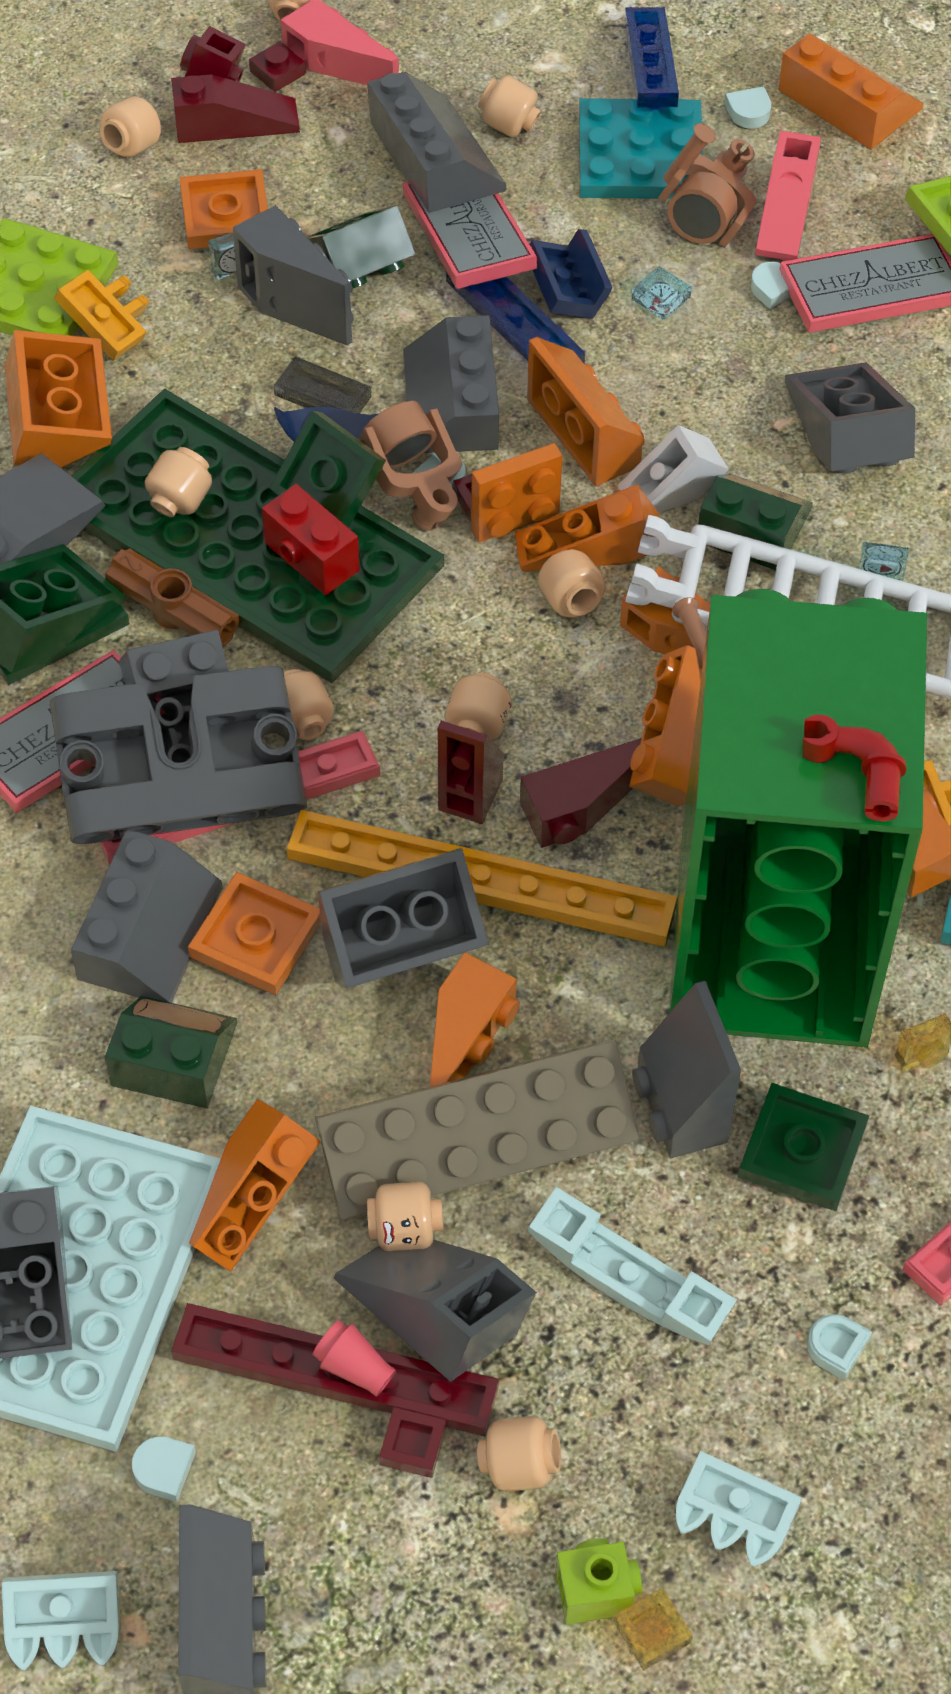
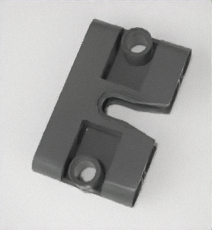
M263 666L196 675L193 677L188 729L192 756L183 763H175L166 756L161 726L142 683L65 693L55 696L49 702L72 843L92 844L120 840L123 838L126 829L146 835H155L287 816L299 813L300 810L307 808L296 744L297 730L292 721L284 670L279 666ZM276 733L285 739L287 745L280 749H271L266 747L261 738L267 734ZM87 760L95 766V769L90 775L77 776L69 770V767L74 761Z

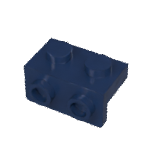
M578 229L568 245L532 240L529 245L537 256V269L532 271L550 312L559 315L593 319L604 301L607 300L612 290V285L588 231Z

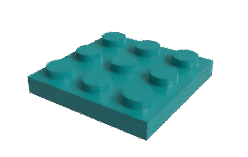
M579 98L580 198L658 199L667 185L663 177L665 172L694 134V125L702 123L701 100ZM684 175V177L682 178V180L680 181V183H679L678 185H680V184L682 183V181H683L685 178H687L689 175ZM672 192L668 199H671L675 192Z

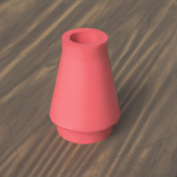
M337 1320L329 1328L312 1354L322 1362L320 1365L321 1369L368 1390L376 1397L384 1390L396 1372L353 1323L346 1326L340 1320Z

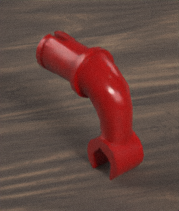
M812 715L804 719L803 757L810 762L823 763L831 760L836 753L857 756L862 761L861 770L866 776L865 815L875 821L895 819L899 808L900 778L905 775L907 770L906 761L899 756L895 747L879 732L864 727L838 726L834 719L826 715Z

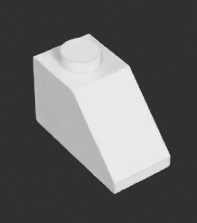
M677 425L617 486L621 491L638 484L658 513H662L699 500L711 488L716 477L724 475L729 468L708 437Z

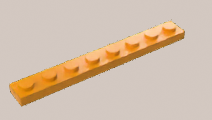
M300 810L287 846V859L362 877L461 848L463 849L478 904L666 947L677 905L678 896L305 810Z

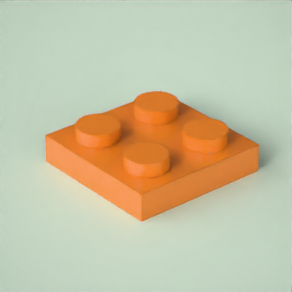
M262 169L179 177L188 249L234 245L233 227L268 209Z
M555 443L472 472L471 530L478 542L493 537L505 536L515 529L535 522L539 523L560 514L563 455Z
M236 872L189 944V957L276 996L321 924L320 909Z

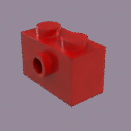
M295 484L262 507L265 544L325 596L359 572L358 536L299 485Z

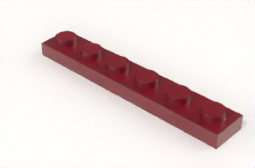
M190 1303L186 1305L171 1350L173 1360L387 1413H392L393 1407L446 1419L447 1428L486 1437L499 1389L498 1378L465 1371L450 1382L427 1361L375 1349L387 1364L396 1370L390 1382L376 1397L368 1390L320 1368L322 1362L312 1354L322 1339V1335Z

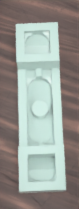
M556 1186L529 1225L528 1232L568 1268L615 1301L666 1329L709 1345L737 1299L692 1271L686 1278L600 1224V1213Z

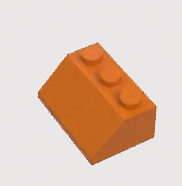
M810 33L783 53L778 90L870 150L923 109L922 101L835 46Z
M14 330L4 365L13 466H19L42 453L61 468L110 445L112 434L101 339Z
M539 337L530 339L527 400L595 486L633 470L641 462L642 446L645 443L644 435L639 425L634 421L631 422L626 417L614 394L605 391L598 382L593 368L589 364H584L573 350Z

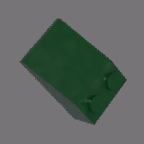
M64 544L1 563L0 665L13 674L48 661L124 602L125 595Z

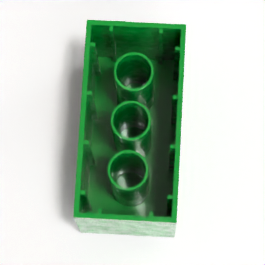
M769 589L747 590L736 597L711 595L682 829L669 1013L695 983L706 981L727 1035L868 1048L923 830L927 613L897 610L890 603L876 598H858L848 601L843 605L790 601L785 595ZM812 715H826L834 719L838 726L864 727L879 732L895 747L899 756L906 761L907 765L905 775L900 778L899 808L895 819L875 821L865 815L866 776L861 770L862 761L857 756L836 753L831 760L823 763L810 762L803 757L804 719Z

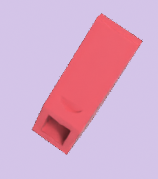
M311 0L281 19L282 43L305 61L306 69L309 71L367 85L368 81L382 78L387 74L399 73V58L392 50L379 44L365 30L356 27L335 8L329 7L321 0Z
M780 130L755 255L782 260L798 258L817 171L821 137Z

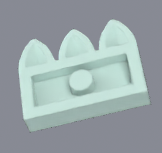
M700 1451L678 1497L676 1522L680 1533L685 1534L698 1528L706 1520L710 1521L711 1538L717 1551L732 1545L741 1536L745 1537L747 1557L750 1565L755 1567L765 1563L776 1553L780 1552L799 1509L802 1497Z
M118 1571L4 1577L2 1581L4 1641L10 1658L21 1670H26L34 1660L39 1648L40 1637L44 1638L45 1647L50 1657L60 1668H65L73 1658L79 1643V1635H83L84 1644L89 1654L100 1666L110 1659L118 1642L120 1630Z

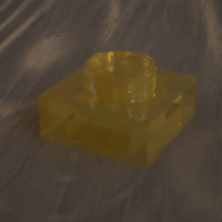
M944 1013L901 1031L895 1057L904 1072L920 1065L923 1068H929L946 1058L951 1047V1021L947 1014Z
M664 1588L657 1590L614 1616L615 1626L643 1671L692 1643V1633Z

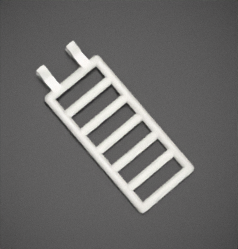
M648 515L644 533L654 537L642 534L637 553L649 556L665 553L683 558L684 562L679 582L658 577L653 569L636 563L625 602L634 605H647L652 602L673 608L675 603L683 598H694L706 545L733 552L723 596L736 597L743 592L751 557L777 565L772 590L785 595L787 598L790 595L794 570L821 577L816 601L818 604L835 605L838 583L840 582L865 589L864 598L882 600V596L886 595L908 601V611L926 613V609L929 607L951 614V594L705 525H695L691 532L687 533L670 528L665 520L652 515ZM697 609L707 630L709 612ZM672 613V618L676 622L683 624L681 619ZM951 634L945 677L926 673V693L951 699Z

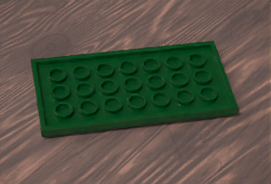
M164 388L112 437L110 445L99 449L71 475L106 505L84 527V530L118 551L130 548L163 569L170 568L184 571L190 577L192 587L239 615L240 627L330 683H333L444 567V554L361 505L349 526V529L358 536L359 572L325 596L265 544L262 507L279 496L270 489V486L284 459ZM179 447H185L196 452L208 462V471L212 477V485L194 513L189 515L176 513L174 517H168L151 506L152 497L146 490L145 479L163 452L167 450L177 451Z

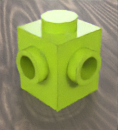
M590 1539L578 1544L574 1550L557 1552L555 1572L566 1625L632 1614L635 1594L642 1593V1580L637 1559H627L624 1541L610 1544L608 1539Z

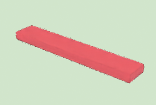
M363 730L298 751L306 800L380 776V766ZM231 824L150 836L176 843ZM122 839L100 842L109 864H111Z

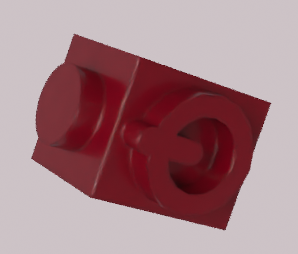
M209 26L201 37L195 34L191 37L181 58L180 67L186 71L185 77L212 74L240 82L244 69L239 67V63L246 44Z

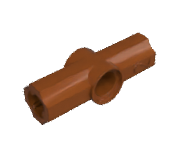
M129 548L128 550L121 549L112 558L111 564L105 573V579L118 590L153 612L155 621L160 626L168 629L180 628L190 635L218 630L223 648L233 639L234 632L239 625V615L192 587L191 579L184 571L170 568L163 569Z

